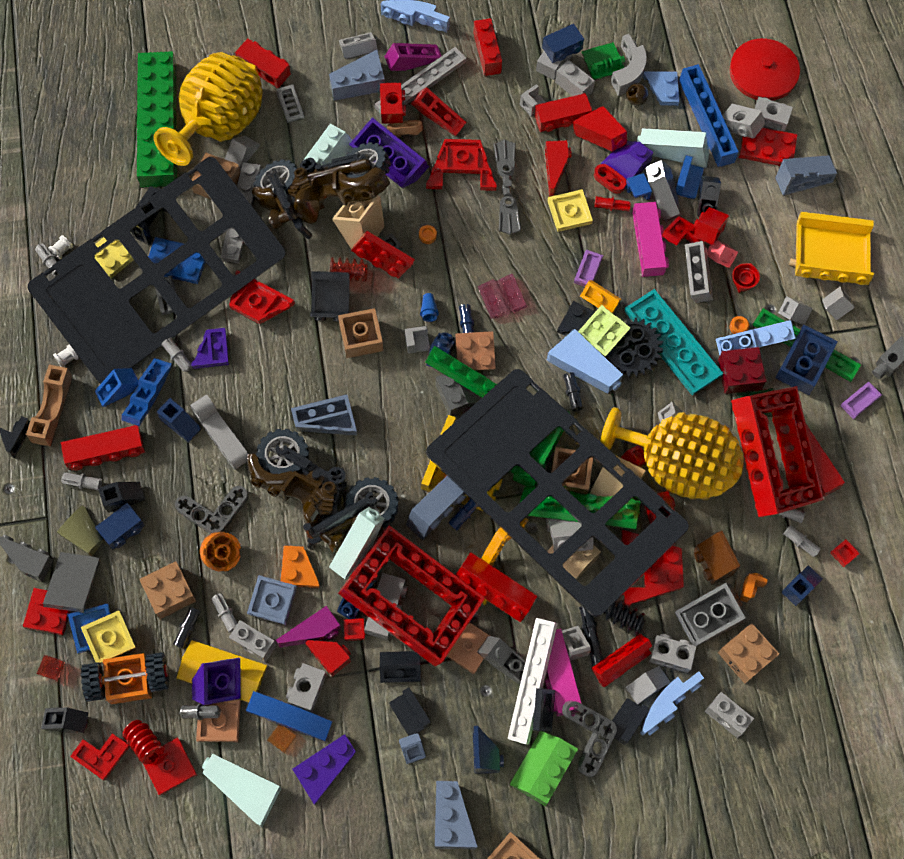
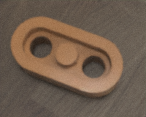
M420 120L403 121V123H390L387 125V129L396 137H401L406 134L418 135L423 130V126Z

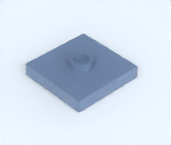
M258 575L247 614L286 625L297 586Z

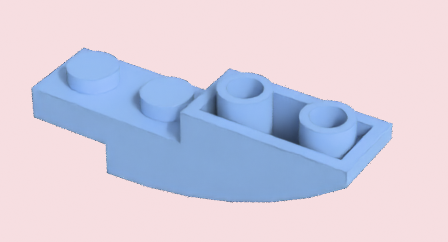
M387 0L381 3V15H384L386 18H392L400 21L402 24L411 26L417 21L422 25H427L446 33L449 29L450 17L436 12V5L416 0Z
M792 320L717 338L716 343L720 355L722 351L763 347L796 339Z
M700 672L684 683L677 677L661 692L644 719L640 731L642 736L646 733L649 735L653 734L659 729L657 726L662 721L667 723L675 717L673 713L677 710V707L673 702L676 705L686 698L684 695L690 690L693 693L702 686L700 682L704 677Z

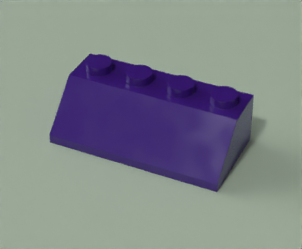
M373 117L349 144L352 148H358L361 144L366 145L370 142L373 144L378 143L382 146L391 162L390 171L386 176L401 188L416 182L429 168L427 162Z

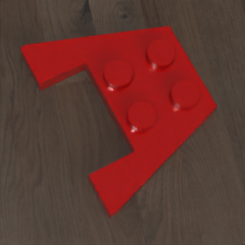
M444 139L429 180H427L426 189H442L443 173L480 174V190L496 191L497 185L493 179L491 168H489L481 140Z
M622 530L621 542L629 545L639 534ZM672 546L643 574L644 587H630L624 593V607L628 604L631 606L656 596H662L683 589L682 548Z

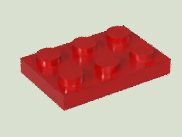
M762 128L755 138L742 136L739 158L781 166L783 159L794 158L797 134Z
M366 231L351 250L358 257L366 259L373 266L383 269L390 276L398 279L413 265L415 260L369 231Z

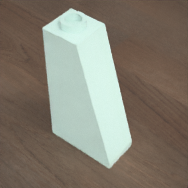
M642 128L641 136H638L637 142H641L654 152L653 156L683 163L685 156L688 155L693 157L692 165L703 168L707 167L710 151L706 132Z
M370 507L360 512L329 568L344 579L351 575L374 544L385 518Z
M212 754L210 758L207 757L202 766V769H204L203 774L258 826L263 827L281 791V787L219 756Z

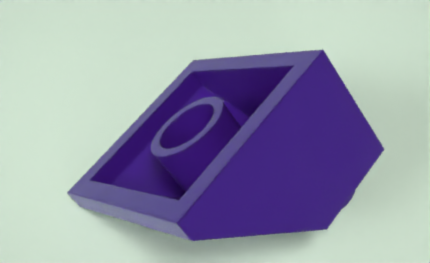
M627 141L626 145L614 150L601 164L609 165L627 181V178L639 175L651 163L654 152L641 142Z
M240 658L201 664L192 679V700L208 705L241 699Z

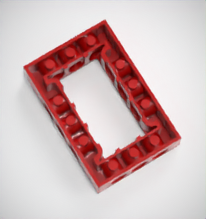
M797 386L731 400L758 517L779 514L823 501L822 489ZM763 413H772L777 442L781 451V459L789 488L783 489V480L780 477L778 460H776L773 447L774 442L771 439L768 426L769 421Z
M390 525L383 530L338 592L340 596L433 666L443 662L485 600V597ZM389 559L451 605V608L434 633L429 628H424L416 622L412 615L408 616L396 607V603H391L380 595L381 592L377 589L371 588L366 590L370 583L377 578V573Z

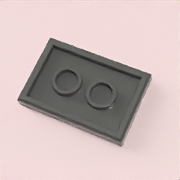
M60 552L43 602L44 607L84 613L100 564V558Z

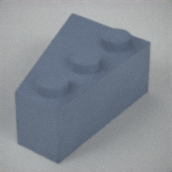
M377 50L329 74L334 101L380 92V83H385V78Z
M829 155L783 159L775 178L784 196L833 183L837 172Z
M348 395L291 408L296 431L357 435Z
M446 476L411 510L406 526L424 540L432 530L437 528L444 517H448L452 513L453 507L457 503L460 505L467 496Z
M436 781L435 848L477 849L458 782Z

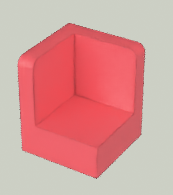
M717 240L713 245H710L707 253L708 257L716 263L730 268L738 251L728 244Z

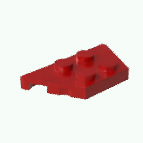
M237 270L235 276L238 275L240 271ZM255 279L233 294L229 303L232 310L258 324L266 322L295 305V301L292 298Z

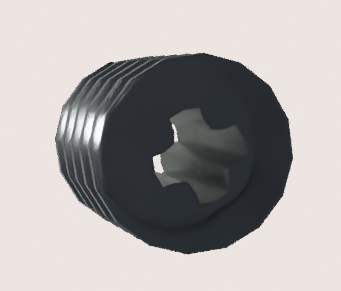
M622 600L617 604L615 602L604 612L606 614V621L613 618V625L620 622V629L628 626L627 633L635 630L634 637L640 633L646 622L644 620L645 613L642 612L637 616V609L635 608L630 612L629 604L623 608Z

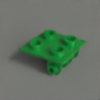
M614 42L581 51L593 80L610 76L613 72L625 68L623 64L625 58L619 55Z

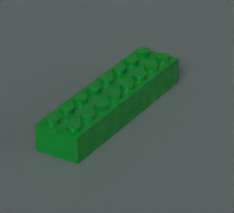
M173 51L138 53L137 179L140 187L167 186L177 179V165L160 153L154 142V133L162 127H169L177 131L176 60Z

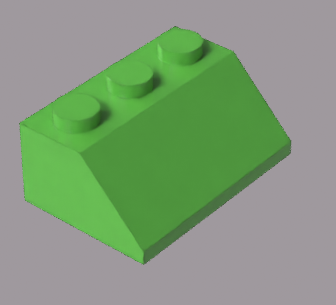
M540 731L510 785L546 807L578 748L559 737Z

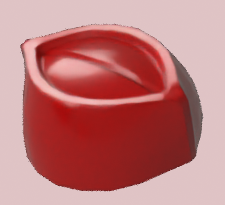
M751 263L740 264L733 270L732 279L738 293L752 289L760 280V273Z

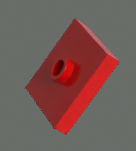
M178 737L163 745L165 753L159 760L151 764H143L159 796L197 775Z

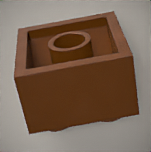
M719 531L694 549L695 560L697 563H701L704 569L703 575L707 581H710L711 585L732 577L740 567L723 531Z

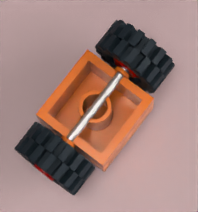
M164 652L149 655L142 653L103 659V667L100 662L83 664L81 668L82 691H84L83 695L86 702L103 700L105 694L106 701L110 704L152 698L151 692L167 690L169 688V674Z

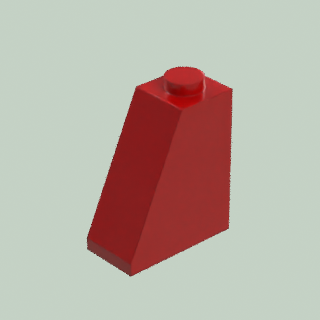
M604 106L573 121L574 134L607 150L614 151L627 144V131Z

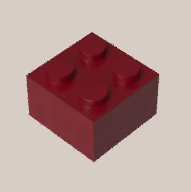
M759 347L721 352L718 364L719 369L723 372L721 379L725 394L763 389L766 377Z

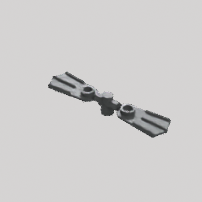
M504 139L493 144L498 173L503 177L502 193L505 196L500 201L499 232L512 235L521 231L517 203L515 198L512 197L511 176L514 174L516 143Z

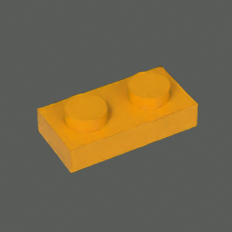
M592 280L588 281L580 297L597 308L603 305L612 314L621 301V298Z

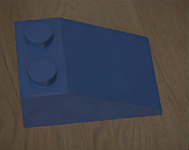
M803 325L775 379L791 387L797 386L799 391L810 395L838 341Z

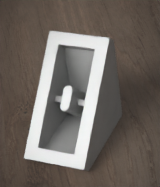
M247 136L234 138L231 141L225 160L239 164L241 170L243 162L246 163L260 147V144Z
M579 626L562 630L570 661L589 655L591 647Z
M660 666L645 672L629 684L626 689L635 703L639 704L671 682Z

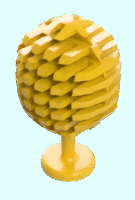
M223 52L212 53L209 57L200 61L187 74L180 88L179 103L186 126L180 132L169 127L159 128L154 133L156 147L172 163L186 166L193 159V151L187 140L195 132L221 142L230 140L233 136L243 131L256 117L261 107L262 85L256 66L238 56H231Z
M613 407L607 417L600 442L609 450L612 448L616 438L643 446L645 462H647L648 471L652 477L654 476L655 481L663 488L665 487L667 491L675 493L680 497L709 500L710 497L720 496L729 488L731 489L742 475L744 456L739 441L725 424L723 426L717 420L710 419L707 416H699L698 414L686 415L685 412H680L676 417L671 416L665 420L662 419L661 424H657L647 436L620 427L622 412L619 408Z

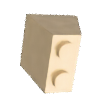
M379 195L366 201L348 202L347 205H342L332 220L351 250L366 231L378 237L384 228L381 198Z

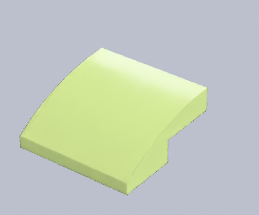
M601 305L578 332L606 357L629 331L630 327Z

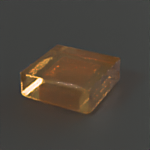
M278 725L267 741L285 753L297 736L284 726Z

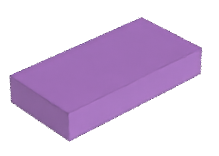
M586 250L574 283L585 287L589 280L594 281L603 255Z
M867 382L844 401L841 407L854 420L878 400L882 394L870 382Z

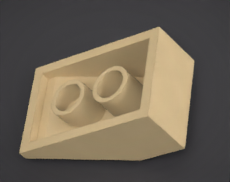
M619 458L628 469L630 468L642 479L645 472L644 469ZM618 465L614 468L620 476L625 473ZM603 467L590 494L604 497L614 496L623 485Z

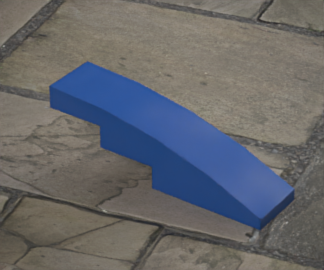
M153 359L138 380V387L130 397V404L122 413V421L137 426L141 425L165 383L172 367L171 363Z
M253 691L246 709L248 713L322 741H326L332 725V721L255 691Z

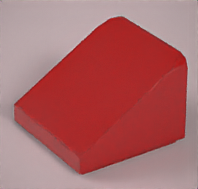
M640 445L627 450L621 456V459L638 467L647 463L645 462L644 450Z

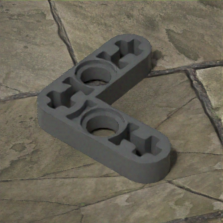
M243 486L233 487L214 513L188 496L178 497L175 501V508L179 514L209 534L224 532L247 502L248 493ZM242 492L243 498L238 497L235 501V493ZM187 502L189 508L192 509L191 513L187 508H182L180 504ZM226 506L233 508V512L228 516L222 514V510ZM202 511L205 513V518L200 521L196 520L195 514ZM209 518L213 524L219 523L220 528L212 530L211 524L208 523Z
M572 700L567 701L562 708L563 715L592 732L578 762V770L585 776H594L598 772L614 739L617 727L613 721L583 704ZM570 707H574L576 711L581 712L580 716L571 713ZM588 714H592L594 717L591 725H587L585 722ZM604 725L609 728V732H605L603 729ZM598 736H602L603 738H606L605 741L602 740V739H599ZM596 742H600L601 751L595 754L593 745ZM589 755L597 757L596 760L590 758ZM586 763L592 766L590 770L585 767Z

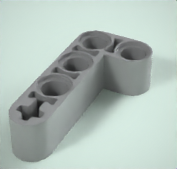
M208 395L192 403L190 407L194 416L232 468L236 470L247 462V451L219 415Z

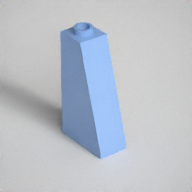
M576 329L548 352V362L568 373L574 372L576 377L607 394L612 389L614 391L617 390L622 384L623 374Z

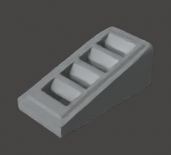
M294 85L278 88L276 94L287 123L303 119L304 114ZM292 95L291 97L283 98V96ZM294 100L293 103L285 104L287 101ZM296 106L295 109L287 110L289 107ZM294 112L299 113V115H295L292 117L289 116V114Z

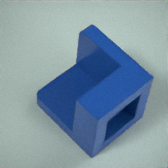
M644 173L627 178L625 187L627 193L632 192L635 198L644 195L646 200L650 199L652 190Z

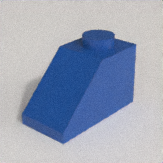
M132 368L113 369L95 390L102 407L130 395L138 386V379Z

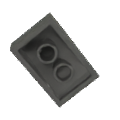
M724 583L675 611L690 642L696 647L751 620L734 587L729 583Z

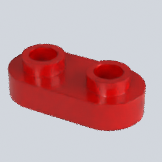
M607 164L596 166L594 178L597 182L613 193L618 194L624 191L626 179Z

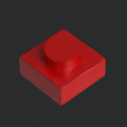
M847 539L830 552L843 567L860 554Z
M364 618L344 620L345 641L365 640Z

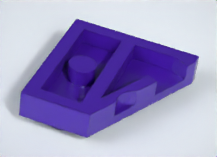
M225 328L206 330L203 342L197 350L196 358L191 363L193 369L229 365Z

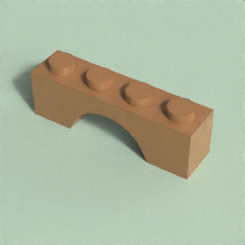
M54 365L48 366L43 381V401L37 415L31 418L26 436L32 443L51 446L72 381V375L68 368Z

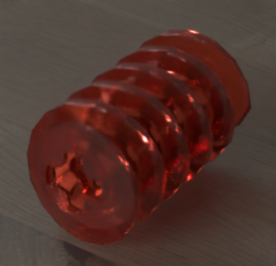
M331 257L330 272H350V281H352L354 276L356 282H359L360 277H362L363 282H366L368 277V261L367 264H364V260L361 259L359 264H357L356 258L353 259L352 263L346 258L345 262L342 263L339 257L337 263H335L334 257Z

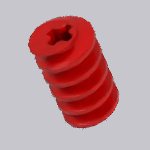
M134 720L124 728L123 737L127 740V743L131 746V749L135 752L141 763L151 764L156 762L165 753V748L161 746L160 741L157 740L153 731L149 729L147 723H142L141 720Z

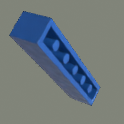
M699 64L683 68L679 82L701 131L706 132L708 146L717 167L735 163L739 151Z

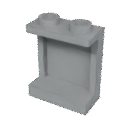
M546 518L547 532L550 531L554 552L581 527L579 522ZM593 537L578 551L593 550Z

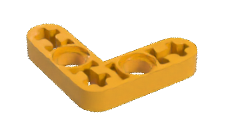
M525 518V519L520 523V526H521L522 528L525 527V525H526L527 522H528V519ZM501 527L493 536L481 558L491 566H493L505 543L511 539Z

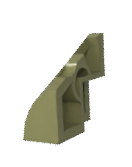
M83 505L57 531L58 535L74 544L75 547L89 556H93L104 542L96 530V526L90 518L87 509Z

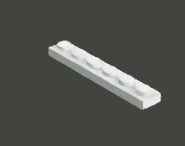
M536 618L509 730V740L523 744L530 743L533 730L536 688H543L558 623Z

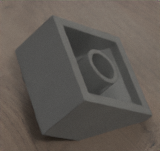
M444 374L436 377L437 390L450 416L455 417L467 412L482 398Z

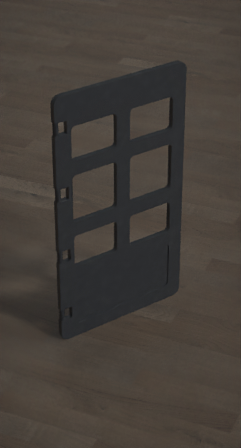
M208 157L148 198L144 203L138 205L102 230L98 235L59 260L52 267L36 276L28 283L27 288L92 375L101 384L113 369L132 368L160 348L166 339L174 338L285 257V249L219 162L213 157ZM198 171L201 176L192 181L189 176ZM197 184L202 186L223 214L222 218L203 231H199L176 201L179 196ZM152 204L154 209L145 214L142 209ZM166 209L186 235L188 241L158 263H153L130 232L159 210ZM231 228L237 232L257 259L256 262L236 276L231 274L210 246L213 240ZM104 237L106 242L97 247L95 242ZM115 241L121 242L142 270L140 276L123 288H118L95 259L96 254ZM195 253H199L221 281L222 286L192 308H187L164 276ZM55 270L58 276L49 281L46 276ZM150 285L156 288L176 315L175 320L157 333H152L129 303L131 298Z
M514 369L426 449L427 457L582 607L595 617L601 616L689 528L688 522L678 512L673 510L666 501L630 468L628 469L618 457L586 428L580 425L571 414L521 369ZM530 385L537 391L535 395H532L527 390ZM572 425L581 431L578 435L569 429ZM562 428L580 447L554 472L548 473L529 454L555 429ZM589 458H594L623 485L596 513L589 512L562 486V483ZM617 465L625 472L622 476L614 470ZM515 466H520L538 483V486L511 512H505L487 492ZM549 496L553 497L581 524V527L552 554L548 553L520 526V523ZM635 497L656 515V519L629 545H625L605 524ZM662 506L670 513L667 518L659 511ZM595 537L615 556V559L587 586H583L563 567V564L590 538Z

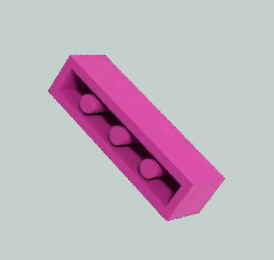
M656 202L635 203L632 215L642 277L664 275L666 268L669 267L668 257H665L664 253L666 252V242L662 241L663 225L659 223L661 218L660 209H657Z
M557 629L555 632L546 671L547 680H544L546 689L555 690L554 712L556 711L557 717L563 715L562 708L565 702L572 700L581 703L561 629ZM570 707L569 709L571 713L578 712L574 709V707Z

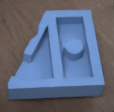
M644 71L643 78L650 84V89L656 95L659 104L678 106L677 72Z

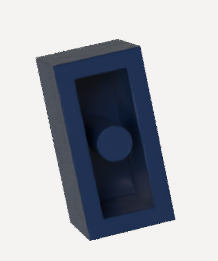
M573 23L543 37L542 48L551 62L554 63L564 60L569 55L579 53L583 49L584 38Z
M126 503L95 528L112 550H114L115 548L122 547L132 535L139 534L145 525L128 503Z

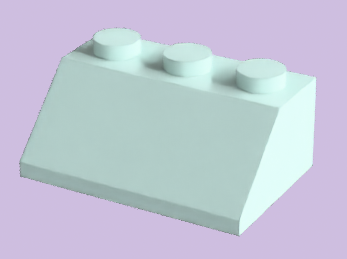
M330 124L305 159L313 158L317 164L321 165L330 163L332 159L344 157L348 152L353 151V148L349 145L352 139L345 131Z

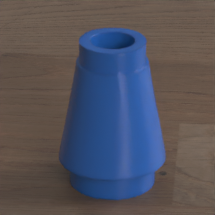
M426 293L423 295L420 316L426 322L435 321L439 312L434 295Z

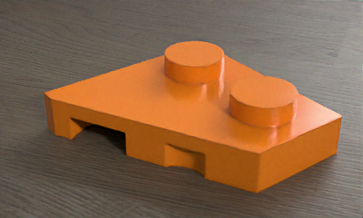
M284 546L281 581L296 585L297 587L319 588V582L304 547Z

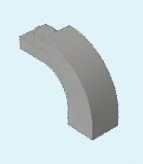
M630 34L624 35L621 42V48L630 64L621 70L613 72L611 84L618 96L625 94L631 85L641 81L646 65L644 46L637 47L636 41L632 40Z

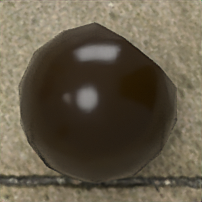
M633 84L628 88L626 98L630 104L640 106L646 102L648 90L643 84Z

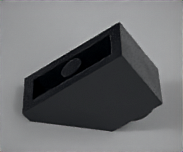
M68 707L45 708L41 729L73 734L84 733L88 724V712Z

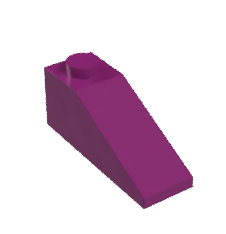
M393 43L384 57L390 71H406L433 63L441 57V53L436 44Z
M325 606L279 637L276 642L281 648L305 644L308 640H331L339 634L338 631L341 630V627L328 607Z

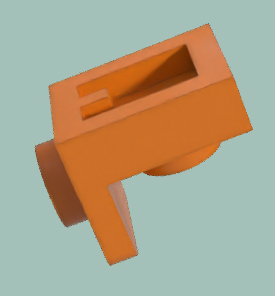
M749 573L744 579L740 600L747 603L751 598H754L757 586L764 587L768 579L763 578V575L758 573Z

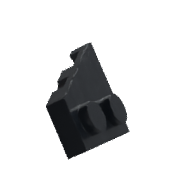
M573 301L558 327L557 333L572 332L574 329L579 331L596 311Z

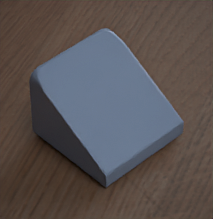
M418 733L399 740L406 764L426 758Z

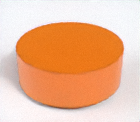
M424 225L420 228L419 239L422 243L431 244L436 240L437 231L433 226Z
M742 316L734 317L729 326L730 331L733 334L748 331V320Z

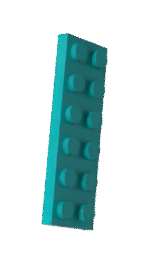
M655 289L625 307V313L633 322L635 317H637L639 323L642 319H645V325L651 322V329L657 328L656 334H661L659 340L663 341V345L659 346L663 349V353L658 354L692 396L723 375V372Z

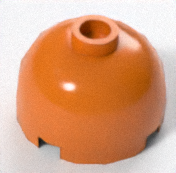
M211 533L201 543L200 557L203 563L211 570L218 572L229 571L240 560L239 549H241V545L238 539L230 533Z

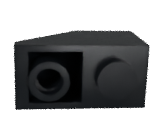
M701 176L697 216L700 217L701 213L706 212L709 207L717 210L721 188L720 178Z
M140 481L115 482L98 488L103 506L108 513L120 509L126 503L130 506L146 500Z

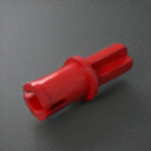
M596 196L594 208L610 209V211L612 209L629 211L631 206L629 201Z

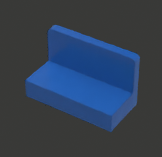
M686 155L676 186L677 195L695 199L704 168L692 165L693 157Z

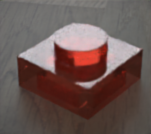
M44 655L36 674L58 681L65 662Z

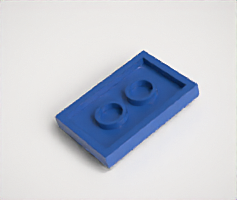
M155 237L148 257L153 263H158L181 247L183 243ZM195 253L165 274L164 277L172 276L173 279L198 284L205 260L199 253Z

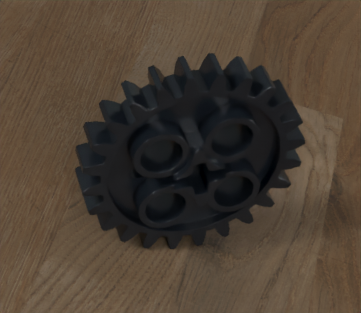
M628 317L625 324L630 329L621 338V340L625 341V344L620 347L615 345L605 358L620 370L623 375L626 372L628 378H630L631 374L634 373L635 377L638 378L639 372L645 376L646 369L652 372L651 365L658 366L655 360L662 359L658 353H663V349L659 347L663 345V341L659 340L661 334H656L657 328L651 329V322L645 325V319H642L639 323L637 317H635L634 322H631ZM636 332L643 334L640 339H634L633 335ZM630 345H633L635 350L632 351ZM643 349L650 350V353L646 356L640 354ZM631 356L632 361L630 363H624V357Z

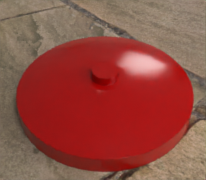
M767 38L753 39L739 46L732 56L729 68L730 77L736 88L744 95L755 100L761 97L775 101L787 96L795 88L800 75V65L793 51L783 43Z

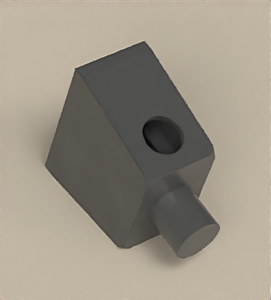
M903 336L881 355L876 362L877 367L872 371L876 378L881 379L885 374L890 377L904 364Z

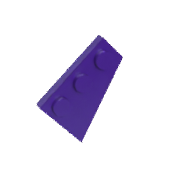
M345 734L292 769L314 805L356 754L355 749Z

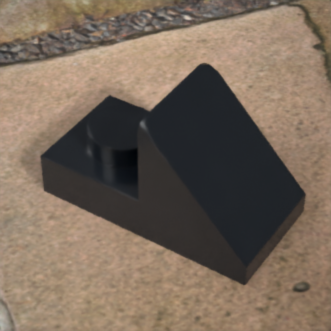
M23 416L20 417L19 421L15 422L13 432L0 428V435L6 452L14 459L27 437L26 433L30 424L29 419Z

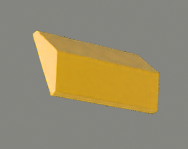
M191 640L182 657L177 679L192 684V679L202 663L240 658L241 699L239 700L249 703L253 691L258 693L267 665Z

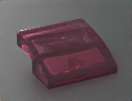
M513 273L497 281L492 279L477 286L491 319L499 318L527 307Z

